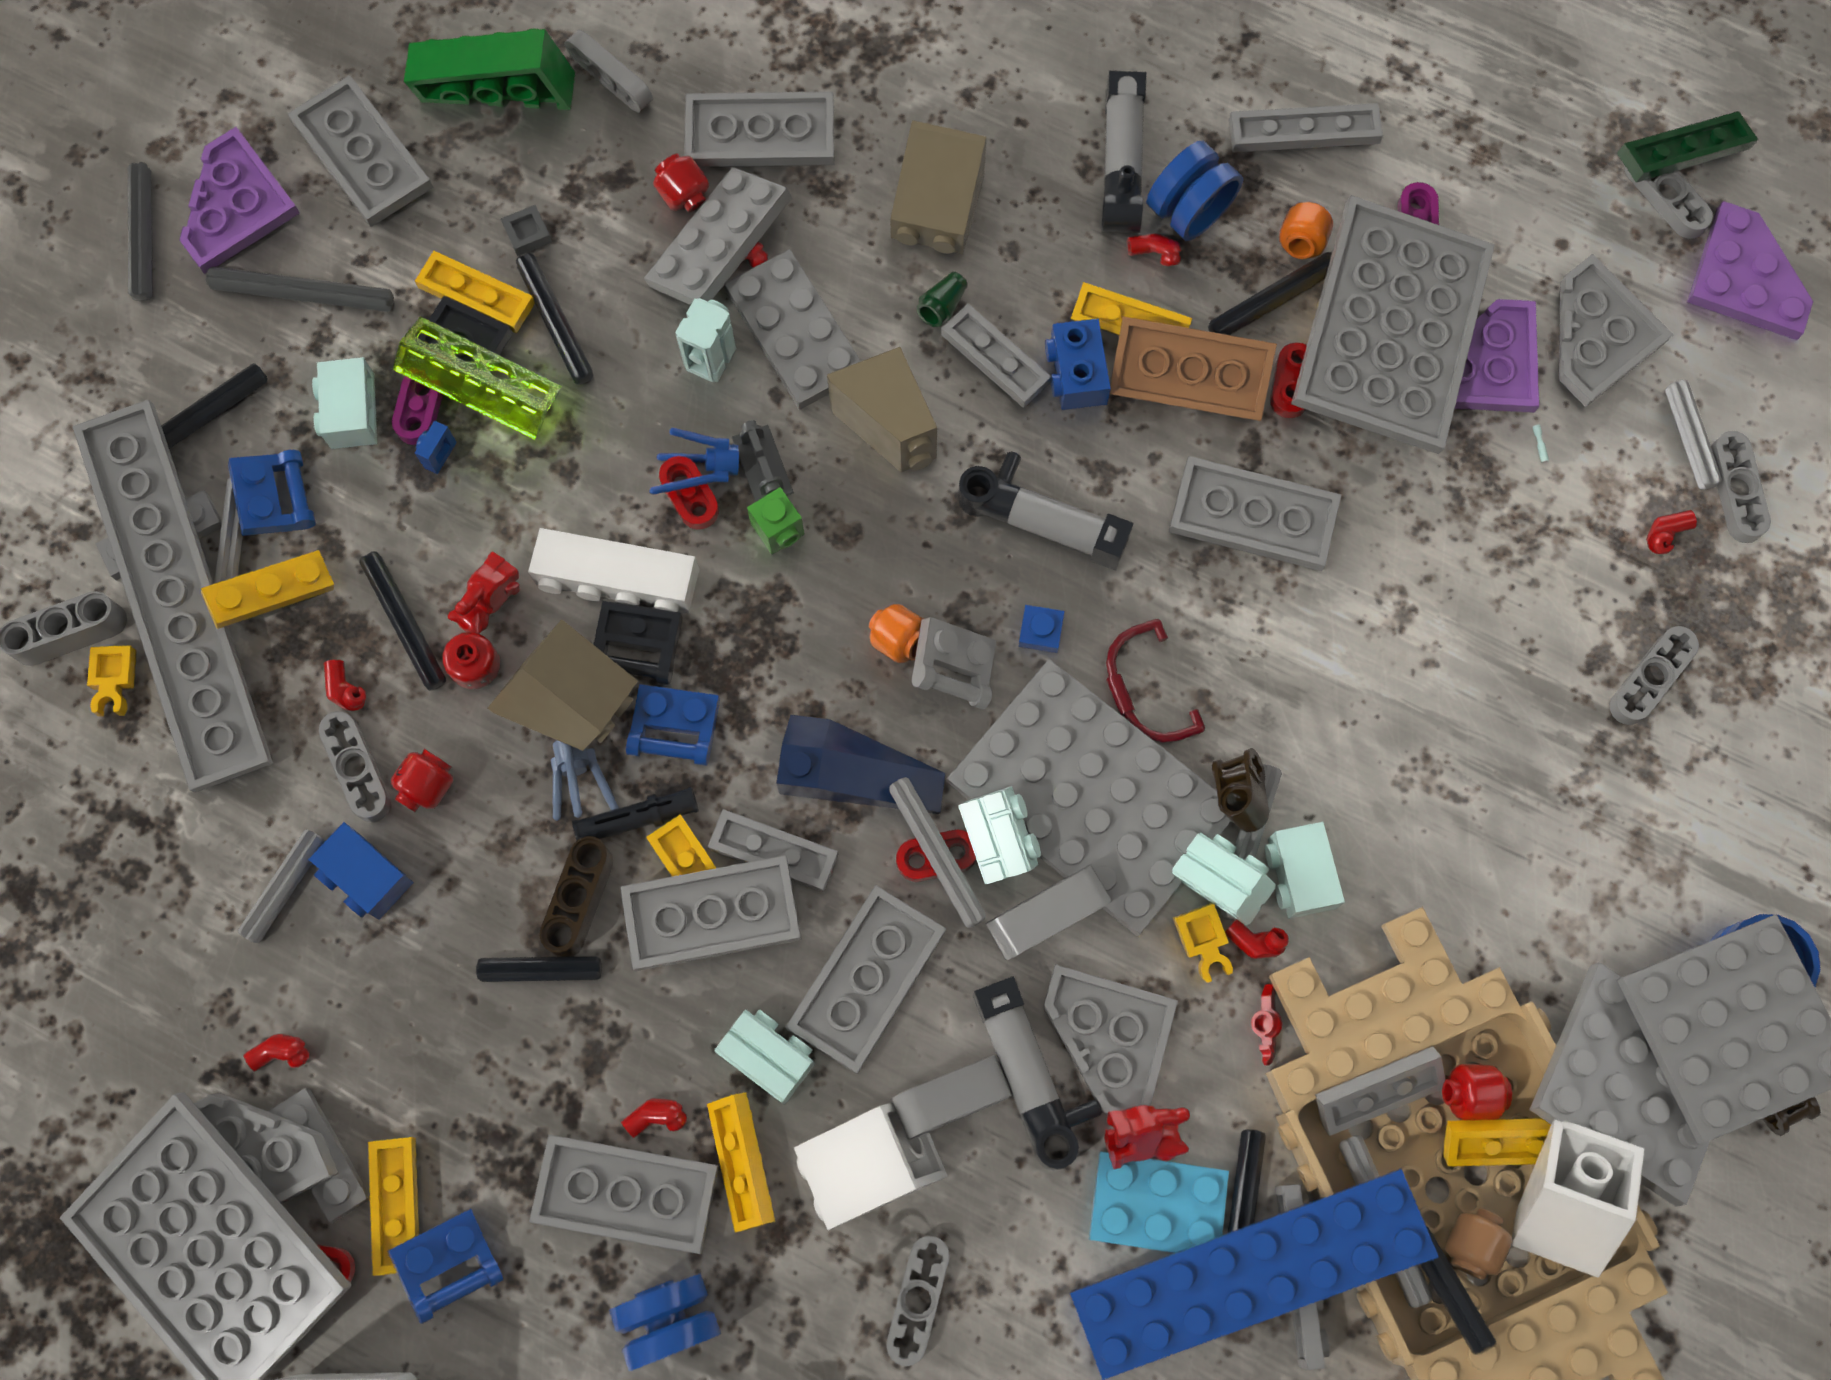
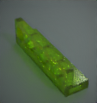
M421 316L400 340L393 367L394 371L533 439L540 433L546 413L559 395L562 387ZM421 333H424L436 339L438 343L428 344L418 339ZM465 353L471 356L474 361L465 362L457 358L455 354ZM499 370L507 374L510 379H499L493 376L490 371ZM526 388H535L546 393V396L542 400L528 393Z

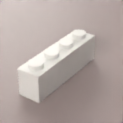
M540 528L528 573L535 585H538L540 590L547 593L560 594L562 590L575 592L578 597L589 601H599L600 597L613 599L616 603L633 606H639L640 604L659 610L689 613L699 567L695 556Z

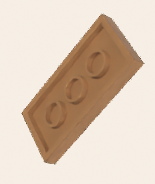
M1123 316L1110 381V394L1261 421L1277 344Z

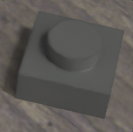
M536 205L501 218L517 257L552 243Z

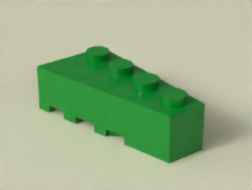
M531 28L518 32H495L489 35L460 36L459 38L442 40L429 39L423 42L409 43L403 82L422 103L469 105L470 99H477L482 103L488 104V106L503 107V100L524 101L525 108L540 109V102L557 103L558 110H571L576 72L546 29Z

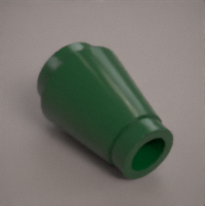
M950 272L948 276L922 294L916 307L919 317L932 327L946 324L951 319L964 291L968 287L966 279L957 272Z

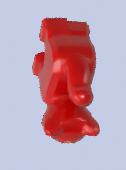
M492 551L484 564L469 578L466 593L455 605V609L450 611L448 619L456 622L465 632L480 634L487 629L490 615L497 612L511 595H516L520 591V585L516 582L519 579L517 568Z
M1138 1105L1126 1110L1108 1111L1107 1124L1108 1126H1113L1114 1130H1105L1104 1141L1113 1168L1120 1169L1124 1163L1151 1159L1153 1156L1167 1162L1178 1155L1187 1153L1189 1147L1182 1141L1178 1130L1180 1124L1189 1120V1110L1184 1107L1156 1109L1149 1105Z

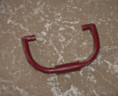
M1153 619L1133 626L1119 634L1109 647L1106 659L1108 672L1106 681L1120 715L1124 716L1153 741L1161 743L1180 741L1203 733L1205 725L1198 709L1189 712L1194 724L1193 726L1174 732L1162 733L1150 730L1139 722L1134 714L1136 710L1121 674L1117 673L1116 660L1118 651L1129 639L1152 630L1155 631L1159 642L1167 640L1168 636L1159 619Z

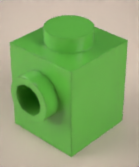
M781 487L747 507L750 523L771 555L781 549L790 547L800 537L805 535L802 517Z

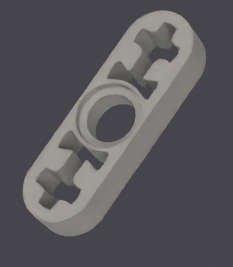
M578 30L565 41V47L571 57L632 110L640 112L653 100L652 93L647 85L587 33Z
M1624 165L1626 176L1679 236L1686 239L1698 238L1711 224L1713 219L1711 208L1678 171L1658 176L1654 182L1650 178L1636 183ZM1669 185L1673 187L1677 192V197L1673 199L1664 197L1659 191V186ZM1682 201L1685 203V206L1682 204L1679 209H1676ZM1695 216L1699 221L1689 222L1686 217L1692 218Z
M1728 431L1723 433L1711 445L1722 477V482L1717 488L1730 535L1739 542L1752 543L1768 531L1771 519L1751 442L1740 432ZM1727 444L1730 450H1737L1738 454L1734 458L1731 452L1724 451L1723 448ZM1733 465L1734 469L1729 471L1728 469ZM1739 478L1745 481L1749 487L1748 495L1736 494L1730 486L1731 479ZM1751 503L1752 505L1746 509L1745 505ZM1746 517L1748 522H1755L1756 527L1751 530L1750 525H1743L1741 520Z
M1675 626L1662 634L1610 700V711L1618 722L1633 725L1647 717L1690 663L1699 649L1698 639L1690 629ZM1678 639L1683 643L1680 648L1681 651L1669 661L1664 656L1673 647V642ZM1646 666H1655L1662 671L1664 675L1662 685H1653L1647 681L1644 675ZM1638 691L1644 693L1645 695L1635 704L1636 709L1632 712L1627 711L1625 708L1628 703L1627 700Z
M342 711L327 714L320 722L319 736L350 809L359 818L367 822H376L383 819L391 808V798L359 724L349 714ZM338 723L349 727L343 732L346 741L351 747L344 748L342 742L337 737L331 736L336 732L335 725ZM354 756L363 757L365 760L364 771L355 777L347 776L344 770L346 762ZM366 785L367 790L374 797H379L374 802L375 809L370 811L366 807H361V805L366 803V798L363 791L357 786Z
M934 1236L920 1238L911 1249L888 1334L887 1352L890 1358L901 1366L914 1365L925 1354L950 1257L949 1250L941 1239ZM929 1243L936 1244V1252L943 1255L940 1264L933 1263L931 1266L929 1277L938 1276L935 1287L925 1280H910L913 1269L921 1274L923 1260L917 1257V1252L919 1249H927ZM913 1287H923L931 1296L930 1307L920 1314L911 1312L905 1303L906 1294ZM900 1314L913 1321L927 1322L924 1331L915 1327L913 1341L919 1344V1349L917 1352L910 1351L907 1358L901 1357L899 1355L900 1348L893 1345L895 1337L903 1338L907 1327L905 1323H898Z

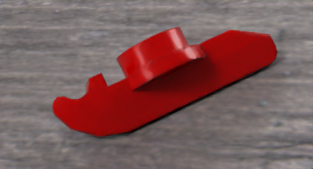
M1266 984L1261 994V1010L1256 1012L1251 1019L1252 1030L1261 1038L1262 1045H1259V1050L1262 1053V1062L1265 1066H1269L1274 1060L1276 1037L1281 1032L1283 1024L1280 1014L1276 1011L1275 988L1273 984Z

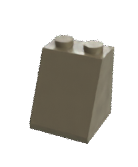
M912 120L890 218L891 238L897 239L905 245L919 244L933 247L938 252L945 254L953 252L964 253L984 179L987 136Z
M901 347L827 374L832 413L900 472L909 469L917 471L929 466L934 459H937V426Z
M561 619L523 662L488 706V709L494 714L583 751L594 739L601 743L612 731L616 724L610 719L613 715L619 718L630 706L634 699L629 693L638 680Z

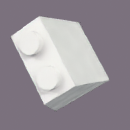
M893 1103L881 1105L794 1147L798 1157L797 1166L799 1172L808 1181L815 1198V1211L818 1217L824 1221L827 1230L847 1223L948 1177L930 1133L928 1132L908 1140Z
M1555 1119L1551 1124L1517 1207L1511 1246L1599 1278L1636 1221L1644 1148L1569 1121L1560 1122Z

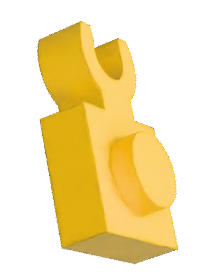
M131 645L90 647L87 686L93 690H98L91 700L90 707L92 713L99 717L104 716V707L110 701H114L113 712L119 716H125L128 704L122 696V689L134 688L137 652Z
M1214 903L1173 917L1187 957L1191 958L1196 955L1201 957L1198 971L1200 977L1205 982L1209 983L1212 981L1209 967L1214 962H1219L1222 965L1226 975L1233 973L1230 960L1220 954L1218 947L1229 942Z

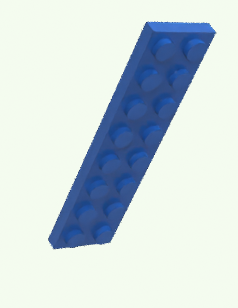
M1398 1169L1072 1291L1070 1295L1101 1378L1105 1380L1438 1258L1439 1256L1402 1169Z

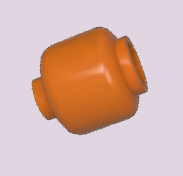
M1302 202L1292 206L1287 212L1280 229L1279 241L1281 246L1288 254L1297 259H1310L1321 255L1327 247L1333 231L1332 216L1325 207L1317 203Z
M893 604L884 610H878L872 616L869 623L871 645L896 663L915 660L923 618L901 604Z

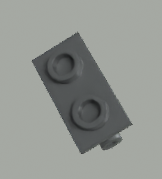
M754 420L743 423L741 425V433L733 436L732 440L734 445H738L739 459L755 502L779 487L782 488L786 496L794 494L769 425L760 426Z

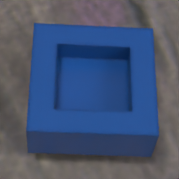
M434 421L429 430L424 431L420 435L416 444L415 455L425 469L438 474L457 442L447 426Z
M1025 605L1018 647L1058 653L1065 611Z

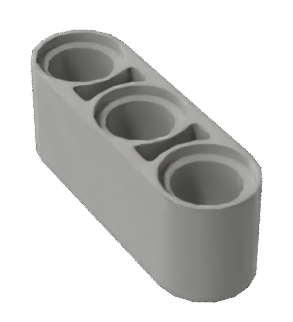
M88 592L7 622L0 628V650L23 665H38L118 635L126 626L127 614L122 607L102 592ZM107 609L103 618L96 621L100 611ZM68 623L65 631L58 635L60 627ZM28 637L26 645L19 649L20 643Z
M1088 865L987 922L986 925L1006 960H1009L1098 911L1112 901L1092 865Z
M995 1055L894 1096L891 1100L906 1136L910 1140L997 1104L1013 1096Z

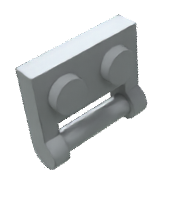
M932 617L922 619L912 675L913 686L922 690L932 688L968 700L969 704L973 707L985 709L992 698V689L989 687L996 640ZM933 664L972 677L971 684L936 673Z

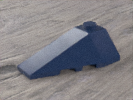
M790 715L782 742L776 781L779 794L899 809L890 793L889 786L895 781L907 777L928 813H941L945 781L944 772L831 719Z

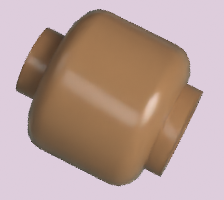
M1478 1208L1476 1215L1471 1213L1458 1215L1445 1245L1448 1255L1452 1257L1450 1264L1458 1270L1481 1280H1485L1486 1275L1499 1274L1512 1245L1510 1233L1501 1227L1504 1220L1498 1215Z

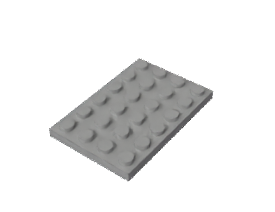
M1351 195L1345 204L1291 404L1436 454L1443 451L1495 244Z
M1050 659L1047 660L947 778V783L968 800L1012 786L1014 794H1020L1024 799L1027 817L1023 818L1028 834L1033 833L1038 840L1041 850L1040 858L1064 878L1088 865H1092L1112 901L1104 906L1103 909L1137 937H1139L1182 883L1172 874V869L1181 856L1187 853V848L1196 835L1202 833L1213 840L1216 834L1221 835L1231 822L1219 809L1216 789Z
M184 1092L174 1094L60 1217L63 1223L195 1380H263L352 1286Z

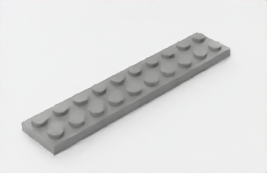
M148 399L72 426L189 790L196 793L273 764L228 626L216 629L201 594V588L214 583L155 405Z

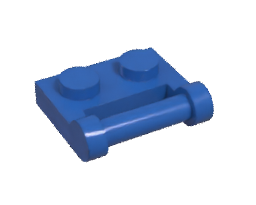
M285 450L273 455L229 458L228 469L242 536L305 530L316 525L314 511L309 510L300 470L303 466L300 451ZM285 471L293 509L291 514H282L273 472Z
M639 684L631 730L627 738L626 754L640 756L641 753L689 759L694 760L696 765L707 766L710 759L720 703L719 695ZM647 728L697 735L699 739L697 744L647 738L645 737V731Z
M471 1209L387 1251L420 1324L434 1318V1312L487 1284L493 1287L503 1281L500 1268L490 1252ZM474 1256L476 1257L480 1269L425 1297L420 1284Z

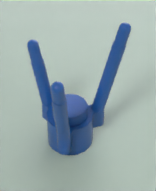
M670 428L669 433L673 436L713 446V448H706L705 454L659 453L657 454V459L659 461H666L675 456H683L691 459L694 463H705L706 471H713V473L654 486L649 489V492L655 495L713 482H728L729 476L738 475V445L729 444V438H714L687 430Z

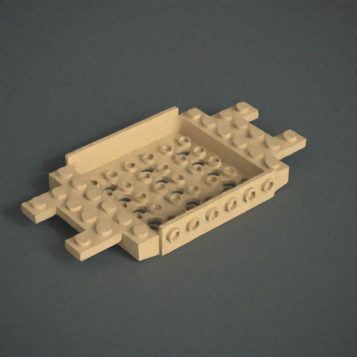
M1423 907L1381 926L1400 964L1328 996L1310 957L1269 976L1306 1055L1265 1074L1283 1113L1276 1116L1280 1125L1278 1126L1280 1137L1286 1148L1292 1151L1299 1165L1297 1167L1299 1177L1307 1191H1311L1315 1200L1356 1185L1339 1148L1340 1142L1353 1136L1348 1129L1331 1136L1328 1135L1321 1123L1315 1094L1433 1046L1441 1055L1445 1080L1448 1079L1451 1071L1460 1064L1491 1065L1499 1069L1503 1076L1509 1080L1512 1088L1511 1105L1499 1119L1541 1118L1530 1111V1107L1556 1048V1044L1549 1033L1551 1031V1024L1547 1015L1542 1009L1536 1008L1532 1001L1521 1006L1519 1005L1500 967L1462 984ZM1423 1097L1408 1103L1409 1115L1403 1122L1391 1120L1387 1113L1369 1120L1372 1129L1370 1135L1364 1139V1142L1379 1176L1402 1169L1425 1225L1432 1232L1450 1263L1452 1257L1448 1255L1445 1245L1457 1216L1462 1213L1476 1215L1478 1208L1490 1211L1504 1220L1501 1227L1507 1230L1512 1238L1516 1210L1535 1164L1521 1165L1517 1168H1512L1508 1165L1485 1166L1487 1170L1486 1180L1478 1186L1470 1184L1464 1176V1166H1447L1443 1157L1447 1121L1460 1120L1451 1112L1449 1105H1446L1445 1102L1440 1105H1434ZM1433 1177L1443 1179L1449 1187V1195L1442 1203L1431 1201L1426 1194V1184ZM1639 1204L1637 1205L1635 1223L1599 1278L1528 1252V1259L1523 1266L1515 1268L1505 1260L1501 1272L1497 1275H1489L1488 1281L1480 1286L1472 1284L1468 1280L1466 1273L1453 1267L1496 1340V1344L1482 1354L1475 1355L1471 1352L1444 1304L1430 1301L1421 1307H1410L1395 1273L1357 1287L1358 1301L1366 1316L1372 1319L1379 1334L1377 1335V1340L1384 1355L1393 1364L1403 1366L1410 1380H1601L1607 1376L1610 1380H1664L1630 1314V1311L1668 1294L1647 1251H1653L1660 1247L1655 1237L1658 1234L1657 1227L1651 1216L1646 1211L1641 1210ZM1419 1264L1420 1269L1424 1275V1278L1427 1284H1429L1430 1280L1428 1279L1423 1268Z

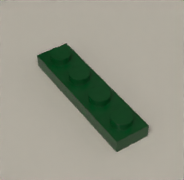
M1736 111L1624 143L1617 152V155L1637 183L1749 150L1758 141V138L1741 113Z

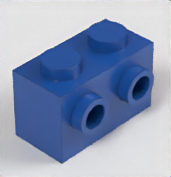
M1099 318L1053 324L1051 339H1045L1047 362H1054L1056 373L1051 374L1053 397H1060L1062 410L1107 405L1111 387Z
M345 822L308 859L318 868L314 876L331 891L337 886L348 895L343 902L361 918L368 913L380 920L414 883Z

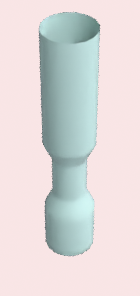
M1535 425L1532 428L1537 438L1541 462L1545 460L1549 462L1546 446L1541 436V426Z

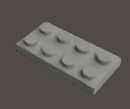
M350 75L287 113L294 126L370 227L433 188L428 176Z
M833 91L686 94L685 156L692 157L699 167L834 165Z
M732 167L646 274L644 279L649 287L690 305L694 299L712 300L792 199L787 187Z
M790 249L724 284L725 291L799 410L829 394L827 374L861 362Z
M1188 456L1169 532L1322 571L1326 565L1342 494Z
M786 855L620 887L632 968L635 972L802 940Z
M875 885L785 1028L858 1074L942 939L946 928Z
M548 1135L529 1222L702 1254L719 1166Z

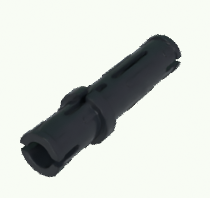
M688 787L685 790L660 797L652 794L647 796V800L613 809L584 819L573 820L572 826L576 841L587 836L596 837L600 840L652 824L655 827H660L664 825L666 820L673 819L680 814L683 816L693 812L697 813L699 809L693 788Z

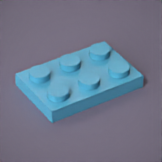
M1100 1151L1089 1240L1176 1253L1223 1235L1229 1171L1154 1159L1127 1162L1120 1169H1114L1109 1153Z

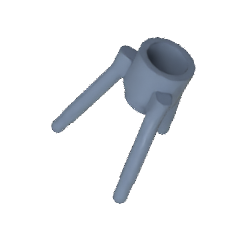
M558 740L553 743L555 757L550 759L553 770V819L555 821L561 819L562 775L568 779L574 816L576 818L582 816L577 776L587 771L586 765H589L610 809H618L615 797L597 763L595 749L585 748L582 751Z

